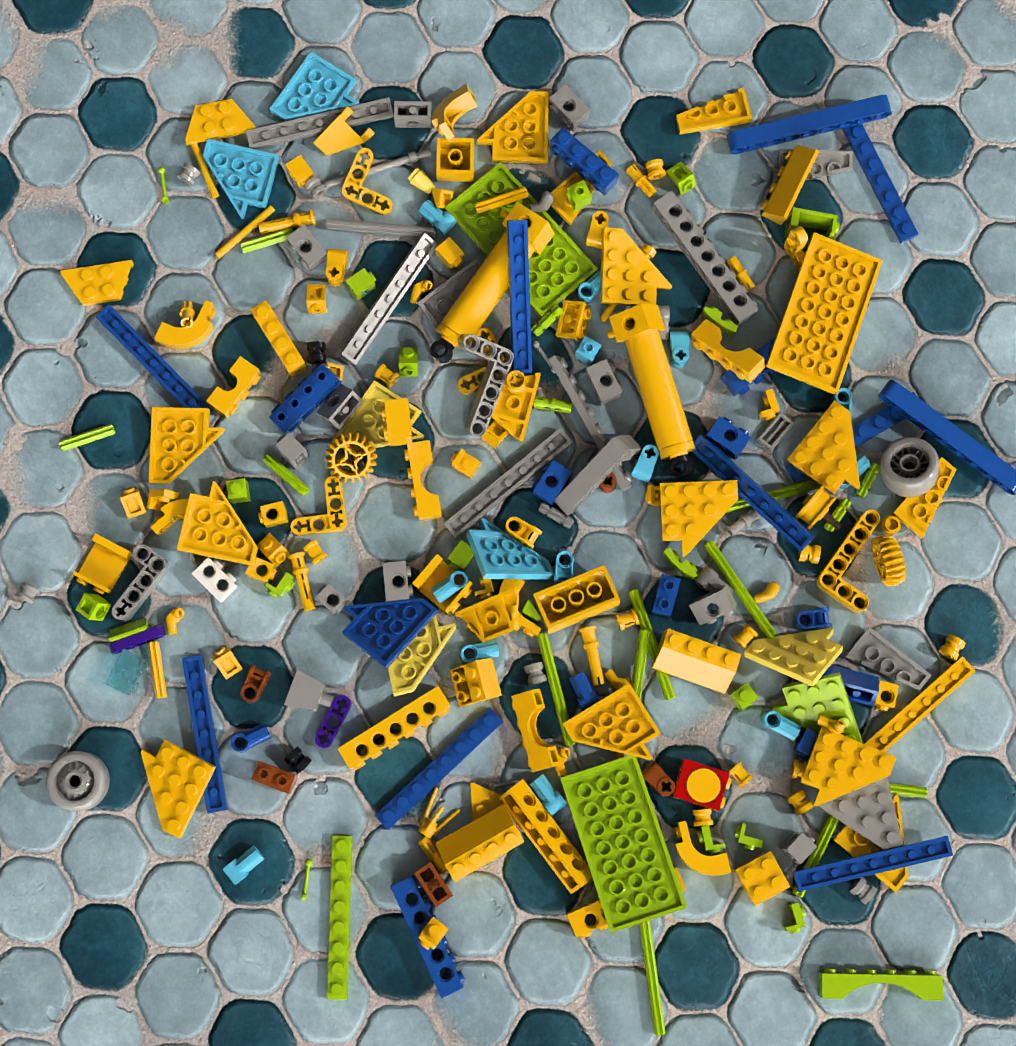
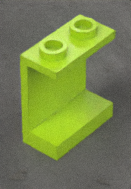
M793 207L786 222L784 238L788 237L791 230L802 226L826 231L825 237L834 240L840 226V222H837L838 215Z

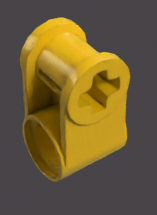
M597 211L593 214L585 246L602 249V229L608 226L609 217L604 211Z
M329 248L327 251L325 274L329 284L332 286H339L344 281L348 262L347 250Z
M518 517L509 518L505 524L506 533L531 549L534 548L533 544L538 535L542 534L540 529ZM509 523H517L519 529L517 531L510 530Z

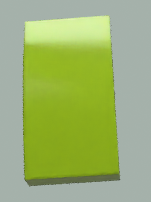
M705 306L702 312L704 319L718 326L722 333L734 337L738 325L729 319L722 320L723 312L719 311L718 308Z
M670 547L663 551V557L680 574L691 580L698 576L696 574L698 570L693 562L689 563L688 560L680 563L679 560L681 558L676 550L672 551Z

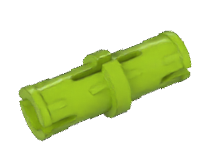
M535 396L534 408L550 410L552 413L556 411L571 414L573 402L556 400L557 398L554 397L549 399Z

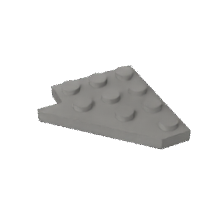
M888 777L817 806L882 850L904 846Z

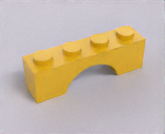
M267 300L250 309L254 319L271 343L290 377L292 378L306 370L307 366Z
M707 319L691 333L692 344L697 350L704 351L710 359L717 360L725 369L732 370L741 380L745 379L751 383L765 368L764 357L751 348L742 351L725 349L720 344L722 340L721 329Z
M430 440L407 443L408 449L404 450L406 461L410 460L411 468H407L408 478L413 479L414 485L410 487L411 497L416 498L417 504L413 505L414 515L419 517V521L442 518L439 496L429 493L421 483L424 469L433 463Z
M540 689L529 690L511 696L512 707L517 716V726L522 734V744L526 749L527 762L531 771L536 772L561 765L556 745L544 742L537 732V717L545 708Z

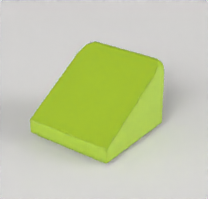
M528 599L522 610V615L538 623L541 617Z

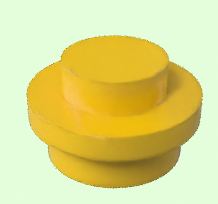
M889 515L882 520L881 527L886 534L893 535L900 530L901 523L896 516Z

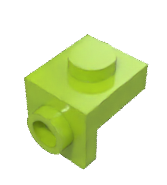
M418 347L399 348L400 377L418 376Z
M286 572L276 588L266 582L264 585L268 588L266 592L275 598L278 595L283 598L287 591L290 592L294 587L295 578Z
M740 823L739 826L735 827L734 837L736 842L742 843L744 848L754 851L756 847L762 848L763 840L744 836L746 823Z
M709 825L699 826L700 831H697L699 843L703 844V849L709 850L710 854L721 852V848L725 847V843L713 844Z
M799 902L788 903L793 923L782 927L784 931H789L790 934L800 932L801 927L806 926L803 917H806L803 906L799 905Z

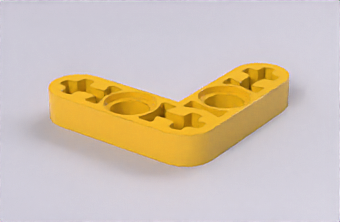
M362 148L357 152L342 186V194L347 200L381 215H388L393 209L392 201L362 186L374 159L370 149ZM365 153H368L370 159L365 160L364 166H367L365 169L361 166V154L365 155ZM360 169L363 172L362 178L355 179L352 176L353 171ZM350 187H353L356 193L362 190L359 194V200L356 199V194L351 193L350 196L347 195L346 188L350 189ZM364 194H370L373 200L367 204L362 201V197ZM376 197L379 198L378 202L381 204L387 202L389 209L385 208L383 211L378 204H376V207H373Z
M801 226L791 230L784 243L785 251L798 271L805 255L803 248L808 241L807 233Z
M479 329L476 336L481 337V334L484 333L489 335L488 341L498 344L490 329ZM488 346L483 347V353L486 355L489 350ZM501 353L500 360L503 362L505 358ZM487 366L460 378L458 381L460 393L468 395L478 391L481 384L478 376L481 373H485ZM498 372L494 374L495 380L499 376ZM472 377H475V382L478 386H475V383H472L469 385L470 389L467 390L465 387L462 388L463 382L466 381L467 384L473 382Z
M330 476L325 481L328 514L294 519L290 528L295 535H316L339 532L345 529L347 521L343 485L340 479H336V476ZM332 481H335L336 484H339L335 487L336 493H340V495L334 494L329 496V494H333L332 488L328 487V485H330ZM333 499H339L341 505L339 508L333 509L330 506V502ZM331 512L338 513L340 521H343V523H340V527L332 524L336 521L335 514L331 515ZM316 520L324 522L322 529L316 530L313 527ZM307 521H310L311 531H308V527L302 528L301 532L294 529V527L298 526L299 522L304 526L308 525Z

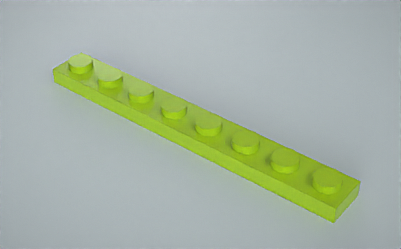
M332 836L327 999H348L353 836Z

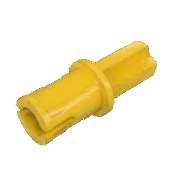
M635 164L629 166L626 173L633 179L635 186H639L648 197L654 196L657 191L647 180V175H643Z
M733 256L728 259L727 264L734 271L739 283L743 284L747 291H749V287L750 289L754 288L755 284H753L746 273L747 269L744 270L737 257Z
M188 300L182 303L180 317L181 325L184 326L185 323V328H191L195 311L193 310L192 301Z
M428 837L422 838L418 842L419 846L428 856L427 860H430L439 871V874H442L447 868L439 851Z

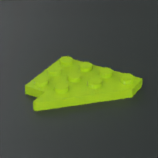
M840 672L821 676L813 687L801 681L782 686L787 702L773 705V711L816 733H819L820 728L823 727L816 724L819 715L834 721L842 720L845 723L844 731L840 734L863 743Z

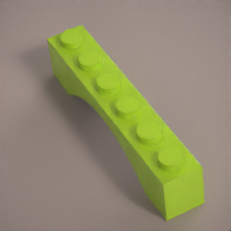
M824 968V972H818V993L821 998L843 999L859 987L875 983H888L901 986L922 1000L943 1001V976L936 974V970H924V973H916V970L905 969L904 973H896L895 969H884V973H876V969H864V972H856V969L844 968V972H836V968Z

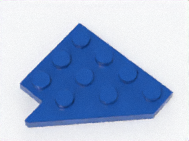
M423 598L344 606L343 610L354 619L342 633L387 669L438 611Z

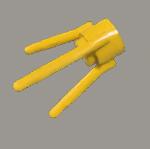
M437 787L434 788L423 817L419 821L420 827L418 831L428 838H431L433 834L436 836L460 812V809H457L438 827H436L438 824L435 821L443 811L444 806H440L432 819L429 817L427 819L438 791Z

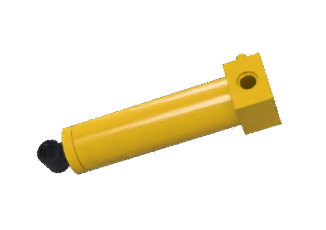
M519 202L515 204L510 212L505 209L501 210L500 215L506 218L502 223L506 230L435 329L441 335V339L431 345L430 352L439 363H447L452 359L454 348H459L458 339L463 334H477L509 288L507 220H527L528 258L534 252L540 255L555 234L547 220ZM470 338L466 340V346L472 341ZM440 349H445L442 355H438Z
M641 303L610 316L609 319L613 330L608 331L607 336L610 339L615 337L616 342L625 343L661 460L670 458L672 461L670 472L674 477H688L695 471V464L688 458V452L696 448L659 332L666 329L658 305ZM681 464H683L685 468L683 472L681 471Z

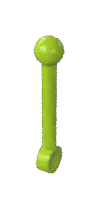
M159 167L158 172L161 176L163 192L161 201L166 205L170 200L166 194L165 168Z
M306 859L305 861L306 873L302 901H306L310 866L313 864L311 859Z

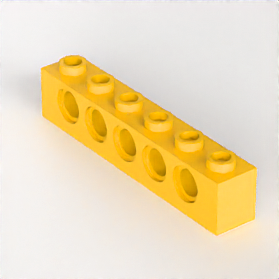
M439 686L342 745L338 748V751L349 769L355 768V770H358L366 765L364 761L370 757L374 760L382 755L381 750L386 747L389 749L399 744L398 740L405 736L406 739L416 733L415 729L422 726V728H425L433 723L431 719L437 715L441 718L449 713L448 708L451 705ZM427 703H432L435 706L431 714L424 712V706ZM414 713L418 716V721L415 724L407 722L409 714ZM393 724L401 726V732L397 735H393L390 731ZM378 734L384 736V742L381 745L374 743V737ZM360 745H366L367 753L364 756H360L357 753V748Z
M524 779L499 797L570 894L583 887L592 879L588 864Z
M674 866L681 890L684 891L686 887L677 867ZM599 899L566 913L575 936H580L581 939L592 935V930L598 928L601 931L608 928ZM588 914L595 915L596 920L592 925L585 923V917Z

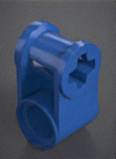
M829 607L798 613L793 618L794 627L802 631L832 627L828 615ZM800 616L807 619L806 626L800 623Z

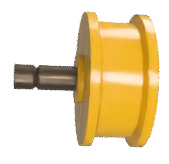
M822 485L813 496L808 495L802 502L804 506L796 514L795 518H800L808 524L807 528L809 530L822 518L838 530L842 524L828 513L829 507L837 497H831L823 490L824 486Z

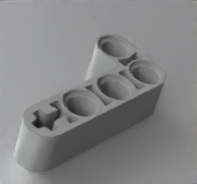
M140 544L134 548L133 557L144 567L112 608L114 618L122 622H127L134 616L169 570L168 562L146 545ZM147 550V556L144 559H140V552ZM162 561V568L155 570V563ZM150 577V584L143 586V579ZM138 592V599L131 601V594ZM125 602L131 604L132 607H129ZM121 609L126 612L124 616L119 612Z

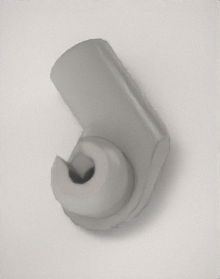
M543 192L540 202L531 204L530 210L534 213L547 211L553 202L551 192Z

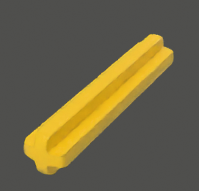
M521 187L475 203V210L477 213H482L527 198L528 191L526 187Z
M152 641L148 643L155 696L161 699L167 697L160 646L159 642Z

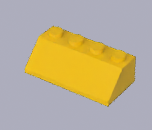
M796 145L793 150L789 149L785 157L788 161L785 167L781 166L777 174L780 177L778 182H773L769 193H771L769 200L765 199L762 204L761 210H763L761 216L782 225L793 207L819 150Z
M605 565L533 594L548 635L620 605V598Z
M666 629L662 632L652 669L725 694L736 673L741 654L683 633Z
M503 803L435 842L444 865L454 882L522 844L524 837Z

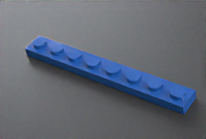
M859 124L842 128L900 244L917 237L918 232L863 125Z
M507 220L511 350L514 356L512 371L518 370L522 373H531L532 346L527 220Z
M110 304L96 316L99 322L184 408H208L210 413L213 411Z
M888 406L852 427L855 448L906 418ZM792 464L785 467L794 483L807 477V475Z
M701 434L694 442L696 449L692 452L723 481L737 480L738 495L800 552L815 538L810 531L705 435Z
M196 655L182 658L197 754L199 758L216 767L204 791L207 814L228 810L203 656Z
M491 708L485 711L386 804L375 817L389 830L503 723L500 717Z
M942 836L793 871L797 891L801 892L953 856L948 836Z

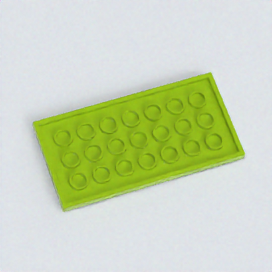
M500 162L444 209L455 218L457 225L487 257L506 230L502 224L506 218L500 215L501 210L505 209L510 212L517 202L530 209L531 204L538 202L528 192L527 198L482 213L476 212L475 203L523 187ZM546 211L536 214L549 222L555 234L540 255L534 252L529 258L530 306L541 318L548 311L550 312L554 305H559L598 271V268Z
M629 755L561 777L560 780L610 933L686 909L687 905L637 757Z

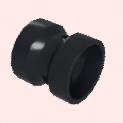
M321 341L307 343V350L310 352L307 356V362L314 365L325 363L326 355L324 351L326 350V343Z
M298 746L284 759L287 764H291L294 767V771L297 774L302 772L312 761L308 756L302 754V750Z

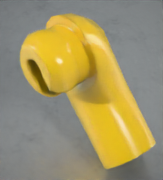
M423 280L413 286L409 301L417 304L420 296L432 289V282Z
M774 581L768 583L763 592L754 595L756 603L775 598L780 590L779 584Z
M176 607L166 616L168 635L177 634L176 624L184 616L183 608Z
M613 669L604 673L614 689L619 690L628 683L631 684L632 680L629 677L619 678Z
M819 715L816 724L836 734L842 733L845 727V723L842 720L834 721L822 715Z
M561 747L557 750L561 765L555 766L558 777L568 774L564 765L570 756V750L567 747Z

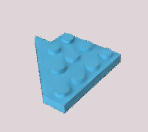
M310 52L270 107V112L284 121H290L347 106L358 105L359 102L349 96L357 80L313 52Z
M207 139L203 157L240 218L244 219L248 205L266 209L280 156Z
M481 518L479 521L481 530H468L466 536L483 579L552 580L554 573L546 558L485 518Z

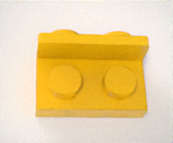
M564 300L562 305L563 313L560 315L555 335L558 338L575 339L578 343H581L587 334V323L591 318V308L582 301Z

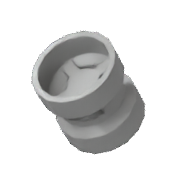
M542 662L524 666L525 673L529 675L527 680L529 686L547 681L546 675L542 672L544 668Z
M860 877L851 885L849 892L853 895H858L860 901L863 904H867L874 897L877 889L873 885L866 884V879Z

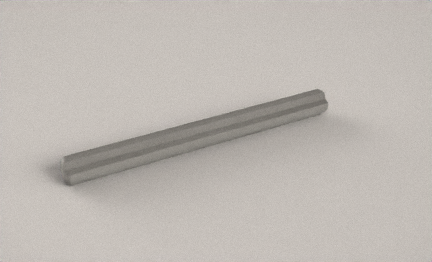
M329 218L325 222V228L328 230L420 237L422 233H426L431 238L436 236L435 227Z

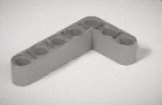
M463 334L458 339L459 348L489 361L464 427L468 435L481 437L487 430L514 356L512 351L473 334ZM468 338L472 340V345L469 348L466 346ZM485 345L489 348V352L486 355L483 353ZM502 352H504L506 356L503 362L500 360V354ZM495 370H497L499 373V376L496 380L493 378V372ZM490 387L492 394L490 397H487L486 390ZM484 405L485 412L483 415H480L479 408ZM475 423H477L479 428L478 431L474 433L472 427Z
M630 435L615 436L559 494L554 502L567 516L572 514L621 461L633 460L640 454L643 448Z

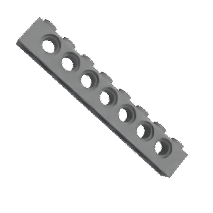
M671 191L655 201L652 210L731 320L740 326L755 316L758 311L757 303L746 294L747 290L744 285L738 283L734 271L728 269L725 265L723 256L717 254L713 242L704 236L702 227L699 224L696 225L691 212L683 207L681 198ZM676 211L678 216H672L669 212ZM680 226H687L689 230L683 231ZM696 240L700 245L694 246L691 241ZM707 255L710 257V260L705 261L701 256ZM718 270L720 271L721 275L716 276L713 274L712 271ZM723 285L731 286L732 290H725ZM734 300H740L743 303V305H736L734 303Z

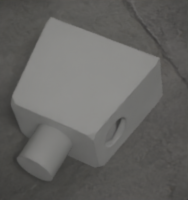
M297 670L284 705L317 712L320 704L330 708L334 696L324 693L326 689L325 684Z

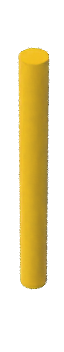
M197 143L190 144L211 196L215 199L219 197V193Z
M271 205L216 251L215 255L220 259L254 230L258 223L268 218L275 209Z

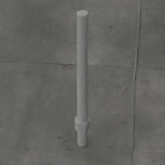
M430 149L417 153L414 151L408 153L407 156L372 166L367 176L410 162L411 164L417 163L420 159L432 156ZM361 170L353 172L352 176L355 179L362 178L363 172ZM347 175L324 181L328 188L343 184Z

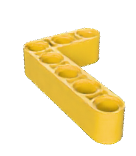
M867 510L859 517L816 579V585L820 590L854 613L865 610L869 605V600L863 593L840 577L878 525L880 516L875 510ZM866 515L873 518V524H869L866 521ZM856 530L862 533V539L855 537ZM844 546H849L852 549L851 555L845 553ZM834 561H838L841 564L840 570L834 568ZM823 576L830 579V585H825L822 582ZM839 587L846 590L845 597L839 595ZM855 599H859L862 602L861 608L855 606Z

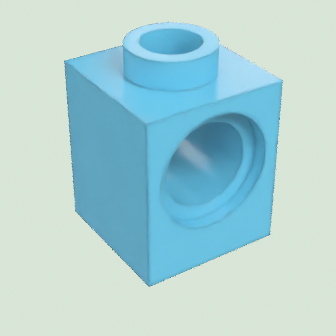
M585 336L576 351L575 358L591 366L600 352L601 344Z

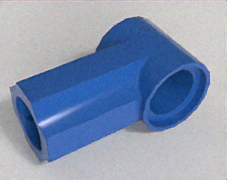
M584 672L569 678L581 711L600 701L596 692L592 690Z
M262 723L233 736L231 746L235 751L243 753L271 739L265 723ZM239 738H244L246 741L243 748L236 747V741Z

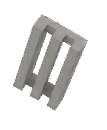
M780 411L756 441L760 442L771 453L795 422ZM781 417L783 421L772 432V434L767 438L766 441L763 440V437L768 433V431ZM786 422L789 423L772 445L768 444Z

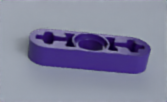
M157 626L109 644L112 655L119 654L166 636L163 626Z
M340 695L336 697L315 736V743L319 747H330L352 707V702L347 696ZM344 699H346V704L348 706L347 708L343 707L340 711V713H344L343 717H341L337 713H333V709L338 711L340 705L337 704L338 701H343ZM331 716H336L339 719V724L336 727L328 725V719ZM324 726H326V728L335 732L333 735L329 732L327 736L329 742H324L322 745L320 744L321 740L319 737L326 734L327 731L323 730Z

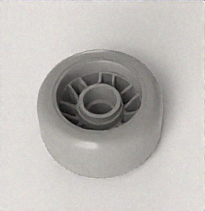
M904 437L890 443L883 451L880 460V474L884 485L891 492L902 497H917L928 492L935 485L939 475V458L936 450L925 440L916 437Z
M72 751L58 757L50 766L46 776V789L49 797L57 806L68 811H85L95 807L106 796L110 784V776L105 763L96 755L83 751ZM77 775L80 778V783L75 787L73 785V778Z

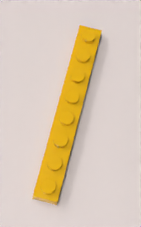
M963 656L960 657L863 744L886 752L975 672V669Z

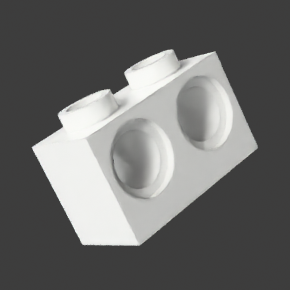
M208 557L192 575L222 603L238 587L234 583L236 579L229 572L225 574L221 570L223 566L216 559L212 561ZM210 567L214 568V574L207 577L205 571ZM222 581H227L228 583L225 590H219L218 586Z

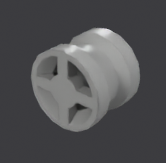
M184 163L183 170L178 173L177 177L185 184L193 186L195 178L199 177L201 173L192 165Z
M319 176L312 177L304 185L306 191H310L313 199L320 198L328 189L325 184L321 183Z
M23 582L21 590L17 591L15 595L33 604L34 597L39 595L41 591Z

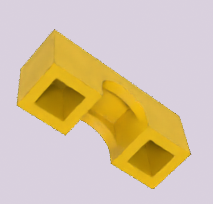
M241 356L229 370L230 374L237 379L236 387L233 390L225 391L217 386L206 400L210 407L226 418L229 415L232 416L237 411L239 402L246 399L249 394L248 390L252 385H256L261 378L259 369Z

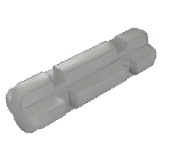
M545 502L539 507V512L544 515L547 514V517L559 524L562 523L567 529H570L574 523L572 518L566 517L564 513L554 507L551 508Z

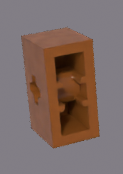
M258 761L251 780L291 794L298 775Z
M429 862L414 873L436 907L453 896V893L432 862Z

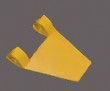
M348 106L313 142L326 156L365 143L375 134L368 127L359 136L345 122L353 113V110Z

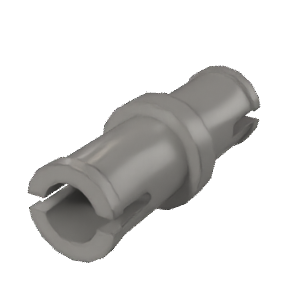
M753 508L746 514L739 515L736 521L726 526V530L734 537L744 528H749L751 523L762 516Z

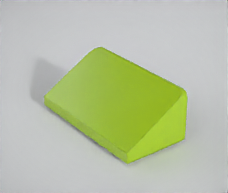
M147 618L111 629L109 631V641L113 643L150 629Z

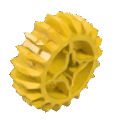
M348 432V437L341 433V440L334 437L336 444L330 442L329 447L331 449H326V454L330 455L325 457V461L330 462L327 464V468H333L330 471L331 475L338 473L336 476L337 480L343 476V482L345 483L348 478H351V483H354V478L361 482V475L368 478L366 471L371 473L374 471L371 466H376V461L373 460L377 458V454L373 453L376 449L374 446L369 447L372 444L371 440L365 442V435L359 439L358 432L355 433V437H352L351 432ZM350 444H356L362 447L363 450L352 449ZM343 446L344 455L340 456V459L335 460L337 451ZM348 451L354 456V464L353 461H350V458L348 460ZM367 455L365 464L359 469L357 462ZM339 465L350 466L352 471L344 470Z
M884 534L873 539L872 557L880 580L887 587L896 586L904 582L906 578V564L904 563L900 545L895 537L890 534Z

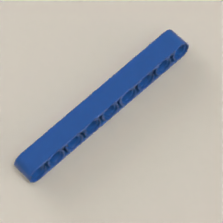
M879 95L736 130L727 134V140L731 154H740L883 119L890 116L892 111L887 95Z
M894 380L887 382L878 395L883 402L1005 492L1016 495V469Z

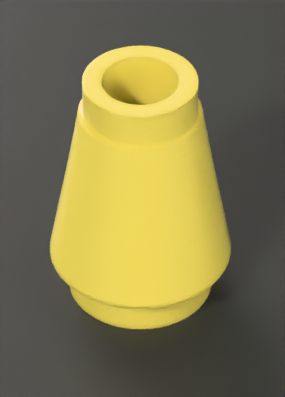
M416 168L408 177V180L411 181L410 184L428 195L432 192V188L436 187L425 172L419 168Z

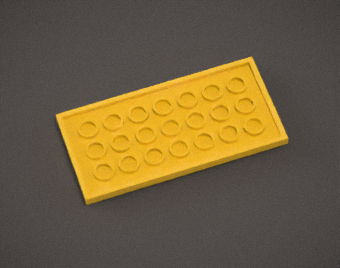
M814 232L810 238L765 367L836 395L843 380L883 260Z

